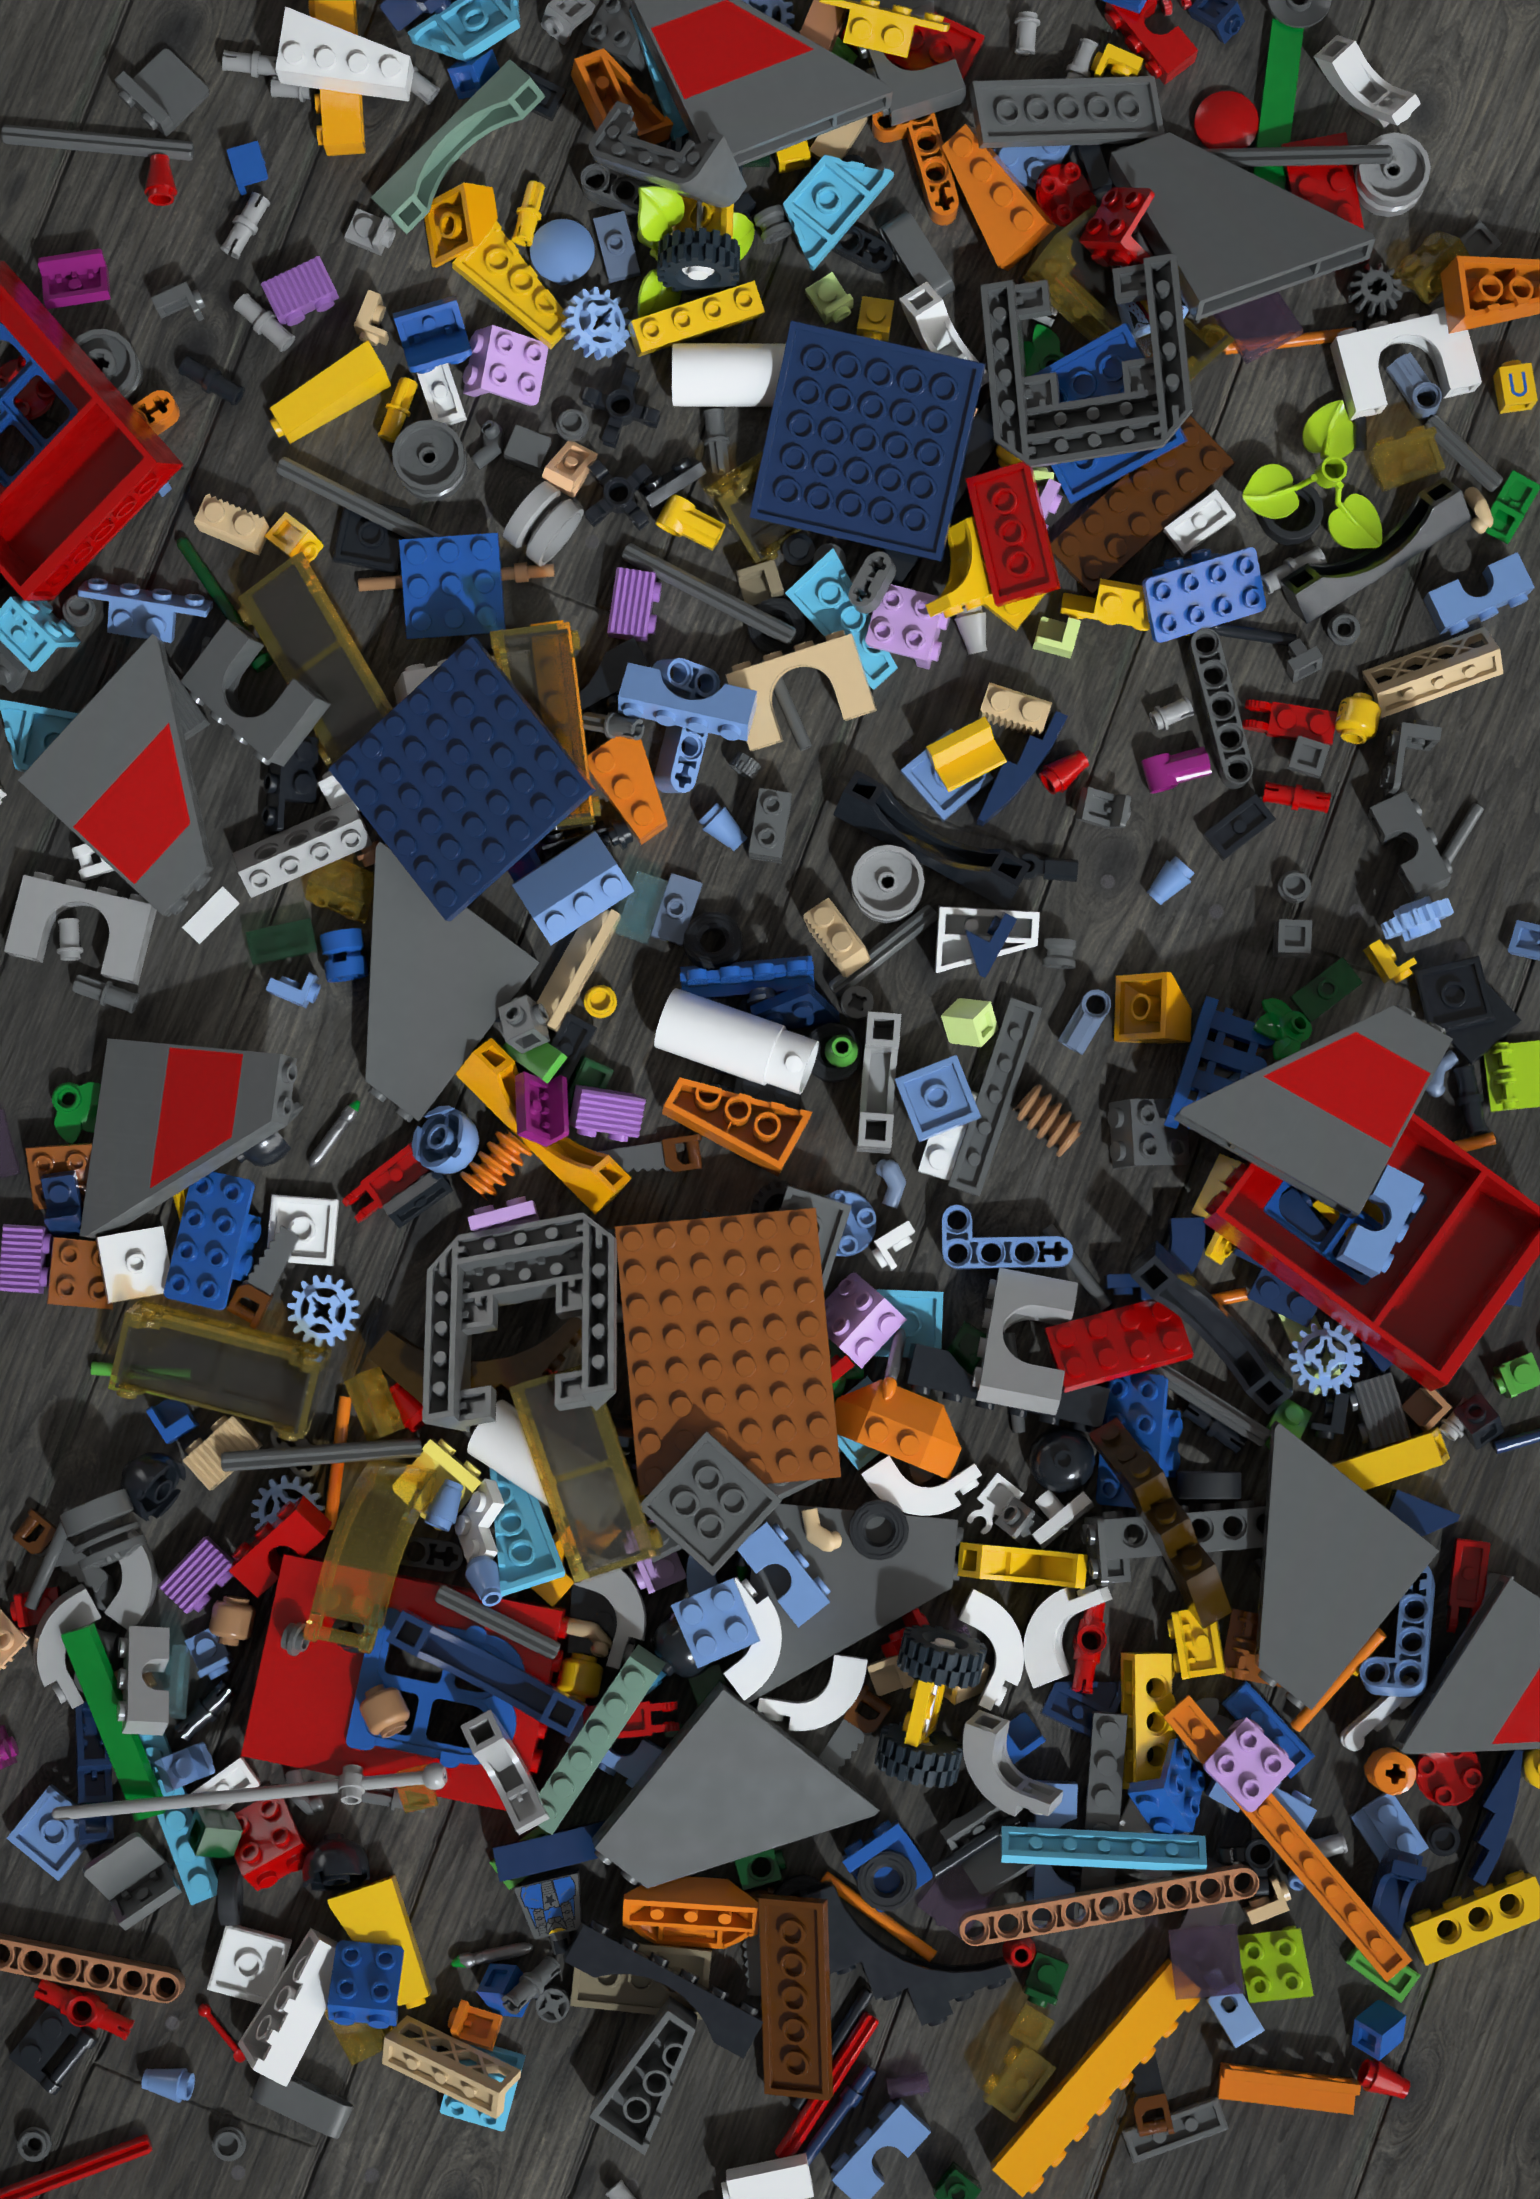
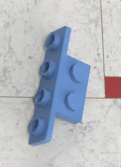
M101 578L86 580L78 589L79 597L109 601L107 633L148 639L154 634L163 642L172 643L175 638L176 613L207 617L213 608V601L205 600L202 595H174L167 589L144 590L140 589V586L131 583H124L120 586L108 584V581Z

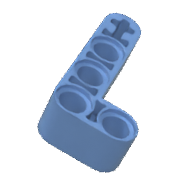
M683 658L662 659L657 661L652 667L660 669L665 686L678 697L688 700H700L708 698L719 691L720 679L718 674L714 670ZM671 668L673 669L674 673L673 679L670 676ZM698 678L700 679V682H701V687H700V689L698 688V685H697ZM676 725L666 727L654 775V781L658 790L663 793H686L694 787L708 736L707 732L696 733L689 728ZM682 741L685 744L684 753L681 748Z
M952 1205L945 1210L942 1216L943 1258L947 1265L953 1269L1059 1268L1067 1265L1072 1259V1245L1064 1237L973 1238V1221L971 1213L967 1208L962 1205ZM956 1211L964 1213L967 1217L966 1225L959 1230L952 1229L948 1225V1217ZM1044 1242V1250H1052L1055 1243H1061L1062 1249H1067L1068 1254L1062 1255L1061 1261H1055L1054 1255H1044L1045 1262H1038L1040 1251L1037 1243ZM1023 1243L1031 1245L1034 1249L1033 1258L1027 1262H1022L1015 1256V1249ZM988 1244H995L1001 1250L1000 1258L992 1263L982 1258V1250ZM954 1245H962L967 1249V1257L961 1263H954L949 1259V1250Z
M1429 1566L1420 1574L1424 1578L1420 1580L1419 1585L1421 1595L1416 1594L1413 1583L1399 1601L1395 1658L1370 1657L1361 1664L1359 1670L1360 1677L1366 1690L1371 1694L1414 1698L1422 1695L1427 1688L1435 1597V1580ZM1414 1607L1423 1608L1425 1611L1421 1617L1412 1619L1407 1616L1410 1609ZM1416 1639L1422 1642L1421 1647L1416 1651L1410 1652L1404 1649L1410 1640ZM1374 1670L1385 1672L1384 1678L1379 1682L1369 1681V1674ZM1414 1672L1420 1675L1414 1684L1407 1685L1402 1682L1403 1677L1407 1673Z

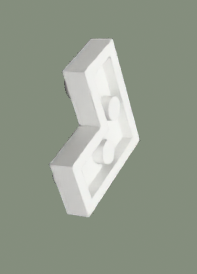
M484 1479L477 1491L472 1494L471 1500L462 1514L456 1519V1524L454 1525L455 1532L458 1535L467 1563L471 1559L482 1555L489 1556L493 1560L498 1553L490 1526L505 1504L495 1480Z

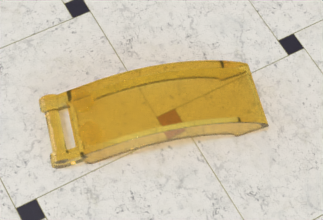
M372 1460L368 1462L354 1484L332 1534L319 1576L310 1617L304 1628V1640L316 1642L319 1639L356 1647L362 1653L370 1654L372 1652L378 1628L381 1629L384 1625L392 1588L407 1542L421 1512L431 1500L437 1470L389 1460ZM324 1616L365 1625L363 1633L357 1634L322 1626Z

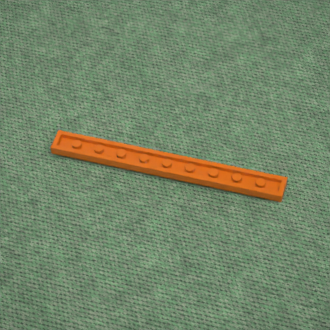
M1189 1695L1162 1716L1203 1766L1205 1761L1226 1739ZM1272 1793L1253 1812L1245 1811L1229 1795L1385 1982H1388L1412 1961L1409 1955Z

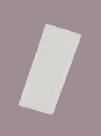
M222 886L182 928L200 944L240 903Z

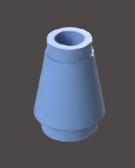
M718 803L698 821L704 826L703 831L727 847H730L733 851L747 839V836L743 834V831L725 806L722 808Z
M1175 856L1170 862L1168 860L1165 862L1147 893L1162 905L1191 883L1189 879L1195 873Z
M445 1479L443 1485L424 1512L427 1514L424 1522L449 1532L451 1525L456 1524L464 1486L455 1481Z
M485 1555L471 1559L466 1567V1579L477 1593L483 1605L490 1607L498 1604L502 1599L497 1563Z
M147 2068L142 2077V2089L149 2090L178 2103L182 2100L188 2101L194 2090L195 2075L194 2073H189L186 2068Z

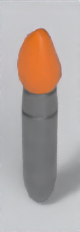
M902 1328L896 1331L892 1340L885 1378L882 1381L884 1400L891 1399L897 1388L896 1380L906 1343V1333Z

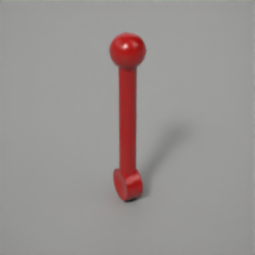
M201 2004L198 2007L199 2015L207 2018L232 2049L234 2060L239 2063L245 2061L246 2058L241 2049L211 2014V2007L208 2004Z

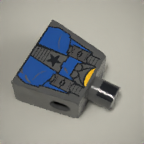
M579 1869L519 1883L514 1888L534 1939L549 1936L553 1955L566 1952L571 1942L569 1931L577 1930L583 1920Z

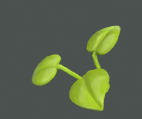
M662 186L638 187L639 229L637 237L641 244L651 248L650 256L658 261L659 241L663 240L664 235L671 234L673 232L672 227L682 220L685 208L684 201L677 192ZM734 212L733 239H736L738 245H740L741 260L752 245L755 229L754 224L745 215ZM657 269L649 271L641 283L638 295V318L678 306L682 290L677 293L672 291V286L669 288L664 287L663 282L658 280Z
M1337 400L1318 409L1303 427L1302 441L1304 447L1311 453H1321L1320 459L1323 461L1317 466L1314 474L1293 485V476L1285 467L1278 464L1262 466L1251 476L1242 493V499L1258 515L1271 519H1281L1291 515L1298 508L1299 499L1295 491L1302 489L1312 482H1316L1319 486L1327 489L1335 487V505L1338 509L1330 513L1327 522L1328 531L1333 540L1339 545L1351 549L1377 548L1382 544V526L1373 504L1366 497L1356 493L1349 495L1343 503L1341 501V492L1344 487L1341 480L1347 474V465L1342 458L1346 457L1354 449V425L1349 419L1343 400Z

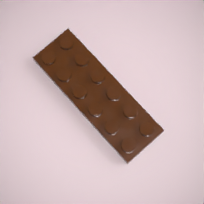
M1191 416L1180 426L1188 440L1187 442L1126 474L1050 543L1053 557L1090 596L1098 591L1100 578L1110 580L1156 538L1166 526L1180 516L1234 466L1235 462Z
M762 1894L758 1899L764 2094L829 2101L833 2097L828 1899Z

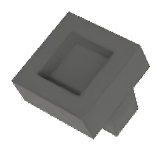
M1300 638L1288 644L1290 650L1287 651L1290 660L1287 662L1286 673L1292 683L1322 669L1323 655L1317 646L1307 650Z
M1298 736L1287 769L1319 779L1330 745Z

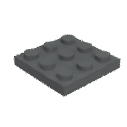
M706 1431L642 1501L638 1508L714 1576L777 1507L782 1499L712 1434Z

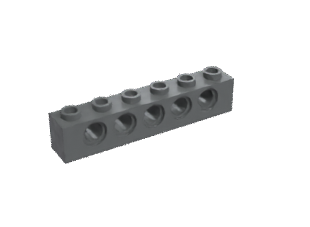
M1254 1500L1236 1501L1234 1502L1235 1508L1222 1509V1503L1201 1504L1202 1511L1189 1512V1505L1181 1506V1508L1188 1515L1191 1523L1196 1519L1203 1523L1204 1531L1197 1538V1541L1205 1552L1263 1548L1264 1532L1261 1533L1257 1529L1256 1520L1258 1516L1265 1514L1266 1506H1255ZM1137 1509L1136 1516L1123 1517V1511L1102 1512L1107 1560L1163 1556ZM1229 1516L1234 1518L1237 1524V1528L1232 1535H1227L1223 1529V1523ZM1133 1524L1138 1530V1538L1130 1544L1124 1538V1530L1128 1525Z

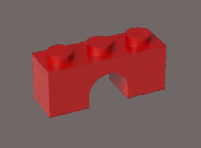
M1147 0L1140 14L1106 2L1104 12L1108 24L1114 30L1119 29L1126 37L1125 43L1132 53L1140 54L1146 62L1145 67L1151 76H1155V79L1159 78L1166 85L1195 62L1198 49L1179 26L1163 35L1154 34L1147 29L1144 21L1155 13L1158 0Z
M304 1495L295 1503L287 1502L277 1513L278 1519L272 1524L269 1521L265 1522L254 1534L256 1539L250 1544L246 1541L243 1542L232 1554L235 1560L229 1572L257 1598L279 1579L283 1558L278 1554L277 1546L290 1547L303 1558L325 1538L332 1525V1522Z

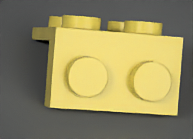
M442 1438L438 1442L435 1439H430L422 1448L421 1456L413 1462L393 1486L394 1494L424 1520L427 1516L424 1513L443 1485L445 1479L455 1481L464 1486L458 1513L471 1499L472 1494L477 1491L483 1481L479 1477L482 1472L470 1461L466 1460L463 1464L454 1456L456 1450Z

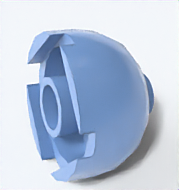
M449 1105L438 1106L424 1116L428 1120L424 1123L423 1127L417 1126L414 1131L412 1140L413 1156L422 1166L436 1173H457L466 1168L473 1160L479 1145L478 1131L466 1114Z

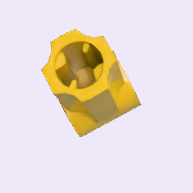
M676 494L667 499L655 522L662 530L677 537L682 535L712 551L717 546L725 529L724 523L697 510L694 504Z

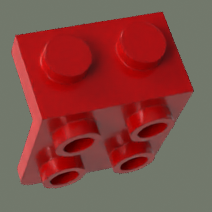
M1114 187L1103 196L1100 207L1094 217L1086 224V230L1079 240L1091 252V258L1096 263L1105 267L1108 265L1126 267L1144 264L1143 258L1150 257L1131 236L1155 196V193L1150 188Z
M285 1798L256 1801L235 1813L243 1833L234 1857L242 1876L257 1891L269 1888L280 1878L303 1868L304 1857L311 1846L299 1834Z

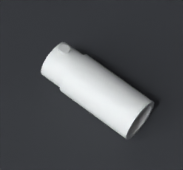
M673 343V406L773 407L786 344Z
M675 988L671 992L662 1011L656 1030L654 1046L655 1048L764 1086L768 1083L800 1095L811 1075L818 1053L819 1041L788 1031L784 1025Z
M500 1400L496 1403V1422L478 1424L468 1444V1454L562 1516H570L582 1524L587 1531H592L596 1534H600L612 1522L622 1507L629 1491L627 1484L620 1481L617 1475L602 1469L598 1461L505 1400Z

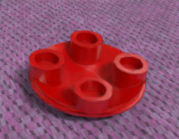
M1219 91L1209 95L1199 105L1194 119L1195 135L1208 149L1247 148L1254 141L1259 129V116L1255 106L1247 97L1234 91Z
M1073 162L1067 164L1058 163L1048 166L1040 173L1036 182L1035 194L1037 203L1042 211L1054 224L1062 227H1074L1084 222L1091 210L1096 206V197L1091 193L1086 178L1081 174L1080 167Z
M19 356L17 359L11 360L0 367V388L6 387L25 366L26 361L23 356ZM36 375L15 396L14 404L28 421L42 416L50 409L55 400L56 393L41 376Z
M1475 1752L1419 1754L1416 1760L1415 1779L1423 1795L1436 1804L1442 1806L1459 1805L1470 1799L1482 1784L1481 1765Z

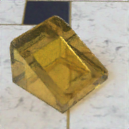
M427 1764L400 1770L397 1773L423 1771ZM425 1785L397 1787L405 1813L438 1806L436 1791L427 1788Z

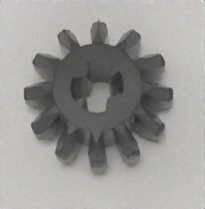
M1382 262L1377 264L1375 270H1373L1369 263L1364 265L1363 272L1355 270L1352 275L1354 281L1349 282L1347 285V290L1352 292L1347 299L1348 303H1358L1354 310L1355 313L1358 314L1364 309L1367 311V319H1371L1375 311L1381 319L1386 316L1387 310L1394 312L1398 306L1396 301L1401 300L1403 293L1398 290L1402 280L1398 278L1392 279L1395 273L1394 268L1389 269L1387 273L1384 272ZM1372 286L1378 288V295L1371 294Z

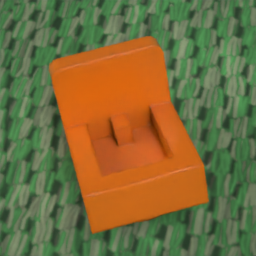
M461 1999L458 2008L454 2007L450 2013L448 2027L451 2028L450 2032L454 2038L466 2044L493 2051L503 2017L496 2013L472 2007L468 2001Z

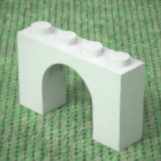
M1445 307L1433 310L1431 312L1432 315L1420 317L1419 314H1410L1401 318L1400 322L1388 324V321H1380L1370 325L1367 330L1357 332L1356 328H1350L1339 332L1330 345L1349 419L1354 420L1363 416L1380 414L1388 405L1379 373L1378 361L1380 353L1387 347L1395 344H1411L1421 348L1429 355L1435 366L1443 399L1475 392L1482 383L1468 330L1449 334Z
M806 2153L727 2169V2182L721 2183L724 2199H807L814 2197Z

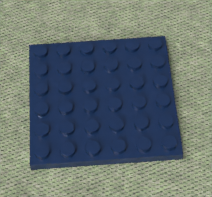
M791 321L750 518L942 561L986 364Z
M470 637L328 769L445 921L450 922L596 791V788L475 637Z

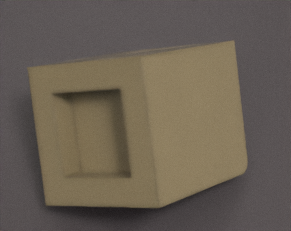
M774 559L736 572L744 602L755 607L762 601L771 598H784V589Z

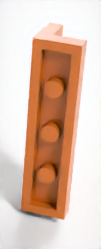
M1220 2062L1217 2097L1218 2099L1354 2115L1355 2096L1360 2095L1361 2084L1355 2078Z

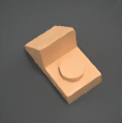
M567 441L546 465L541 478L550 482L560 492L575 498L590 470L588 467L596 461L598 454L576 442Z

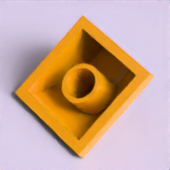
M463 182L433 199L430 212L424 217L432 267L437 268L480 245L498 219L493 187Z
M1171 972L1116 976L1115 1042L1160 1044L1191 1042L1192 1009Z

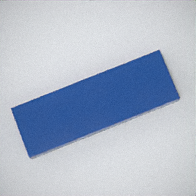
M1246 1680L1221 1702L1236 1721L1246 1717L1255 1721L1264 1730V1735L1286 1751L1289 1759L1296 1765L1287 1775L1290 1779L1315 1757Z

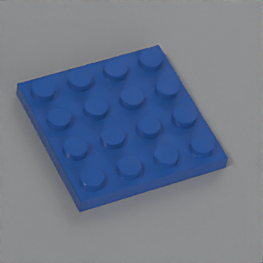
M1124 323L1031 376L1056 372L1059 381L1061 403L1125 393L1122 361L1146 357L1129 324ZM1180 427L1163 448L1051 465L1070 504H1073L1188 440Z

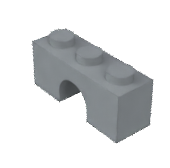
M129 1626L125 1637L119 1638L118 1658H123V1669L118 1671L117 1689L123 1690V1701H118L117 1721H122V1734L163 1736L169 1723V1691L150 1688L145 1684L142 1674L164 1672L169 1661L170 1628Z

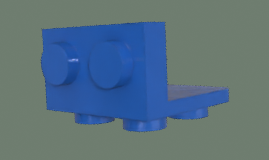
M455 295L393 313L410 373H428L434 370L436 366L446 363L458 364L472 355Z
M1176 1738L1169 1741L1161 1777L1159 1779L1132 1782L1129 1785L1127 1794L1154 1833L1193 1832L1196 1817H1198L1200 1812L1199 1804L1206 1781L1203 1772L1197 1768L1191 1759L1189 1751Z
M898 1819L892 1823L889 1820L884 1821L872 1830L874 1835L865 1842L858 1839L844 1849L846 1855L842 1857V1862L856 1880L859 1867L884 1849L898 1851L911 1861L916 1871V1889L930 1881L933 1877L930 1867ZM883 1867L875 1873L873 1882L876 1889L880 1892L891 1893L899 1886L900 1876L895 1869Z
M339 1941L335 1950L327 2003L329 2020H334L335 2023L346 2026L353 2025L354 2022L367 2023L370 2027L377 2029L397 2026L398 1994L404 1958L403 1948L397 1945Z

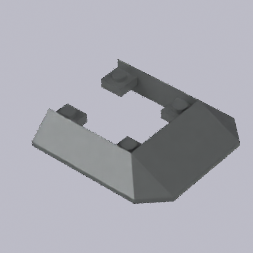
M1176 253L1143 258L1144 264L1112 269L1117 305L1143 300L1148 301L1153 357L1122 361L1125 393L1061 403L1059 381L1056 372L1027 376L1022 320L1052 315L1048 280L1017 285L1014 284L1013 280L980 285L994 440L996 443L1030 468L1158 449L1166 445L1193 412Z
M584 1213L458 1235L427 1269L422 1421L425 1424L470 1432V1426L496 1422V1390L492 1385L471 1389L472 1334L498 1330V1307L552 1297H556V1315L560 1319L582 1316V1370L555 1374L554 1406L559 1411L592 1406L597 1411L616 1393L617 1239Z

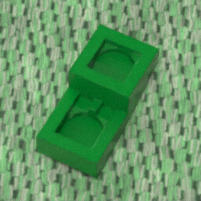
M1512 470L1490 508L1494 521L1492 527H1488L1485 532L1509 544L1539 492L1540 484Z

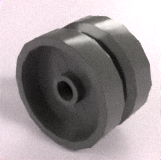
M93 329L79 335L74 341L101 371L103 370V374L125 399L131 403L139 394L144 379L143 366L130 343L119 333L108 329Z
M435 420L417 421L405 427L396 438L392 450L393 466L404 489L412 496L425 501H441L454 495L464 484L468 472L467 456L459 436L447 424ZM431 459L433 462L426 463L425 461Z

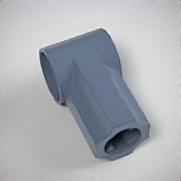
M1411 352L1397 358L1386 368L1387 373L1409 403L1411 414L1419 420L1430 419L1436 415L1442 400L1440 388L1436 384L1431 383ZM1428 396L1433 400L1434 404L1423 406L1418 402L1417 398Z
M1099 989L1087 992L1063 1030L1058 1042L1083 1055L1105 1016L1110 1011L1111 1000L1109 996ZM1092 996L1100 997L1104 1002L1103 1012L1100 1014L1090 1013L1086 1007L1087 999Z

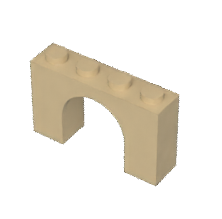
M844 630L826 635V642L814 645L813 640L795 645V652L783 655L782 651H777L763 656L764 662L751 666V662L746 661L731 667L733 672L725 674L729 685L757 691L756 711L747 740L750 751L783 742L772 705V695L778 680L785 673L795 668H815L822 671L830 679L845 721L877 711L852 634L845 635Z

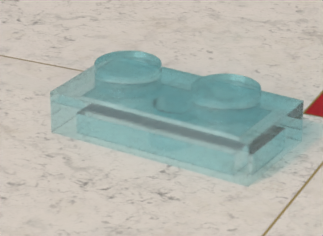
M639 871L636 872L632 883L634 892L628 895L616 935L648 945L668 885L667 880Z
M173 1645L172 1655H169V1661L165 1668L166 1675H170V1687L164 1688V1691H169V1714L172 1718L186 1719L191 1656L186 1645Z

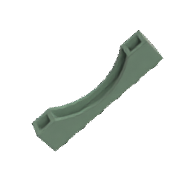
M509 59L371 197L372 200L407 235L430 212L433 198L442 179L462 153L490 132L509 123L523 120L546 96L532 78Z
M639 1644L540 1791L539 1796L550 1819L537 1826L553 1835L666 1664Z

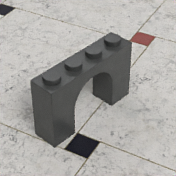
M879 0V7L892 10L893 4L912 8L911 14L924 17L925 12L934 13V0ZM850 11L846 12L847 21H848V17H849V12H850ZM857 46L860 58L862 60L867 58L870 68L866 69L867 73L888 84L893 91L891 108L881 111L882 116L888 115L891 126L966 103V86L956 59L926 69L910 71L892 64L884 52Z
M227 619L180 682L190 690L188 693L193 701L201 706L205 704L211 709L209 715L214 720L224 726L228 724L233 729L231 735L244 745L249 743L255 749L253 755L266 765H270L272 762L284 767L331 704L309 684L293 679L267 712L257 717H247L238 701V686L242 675L264 647V644L244 626Z

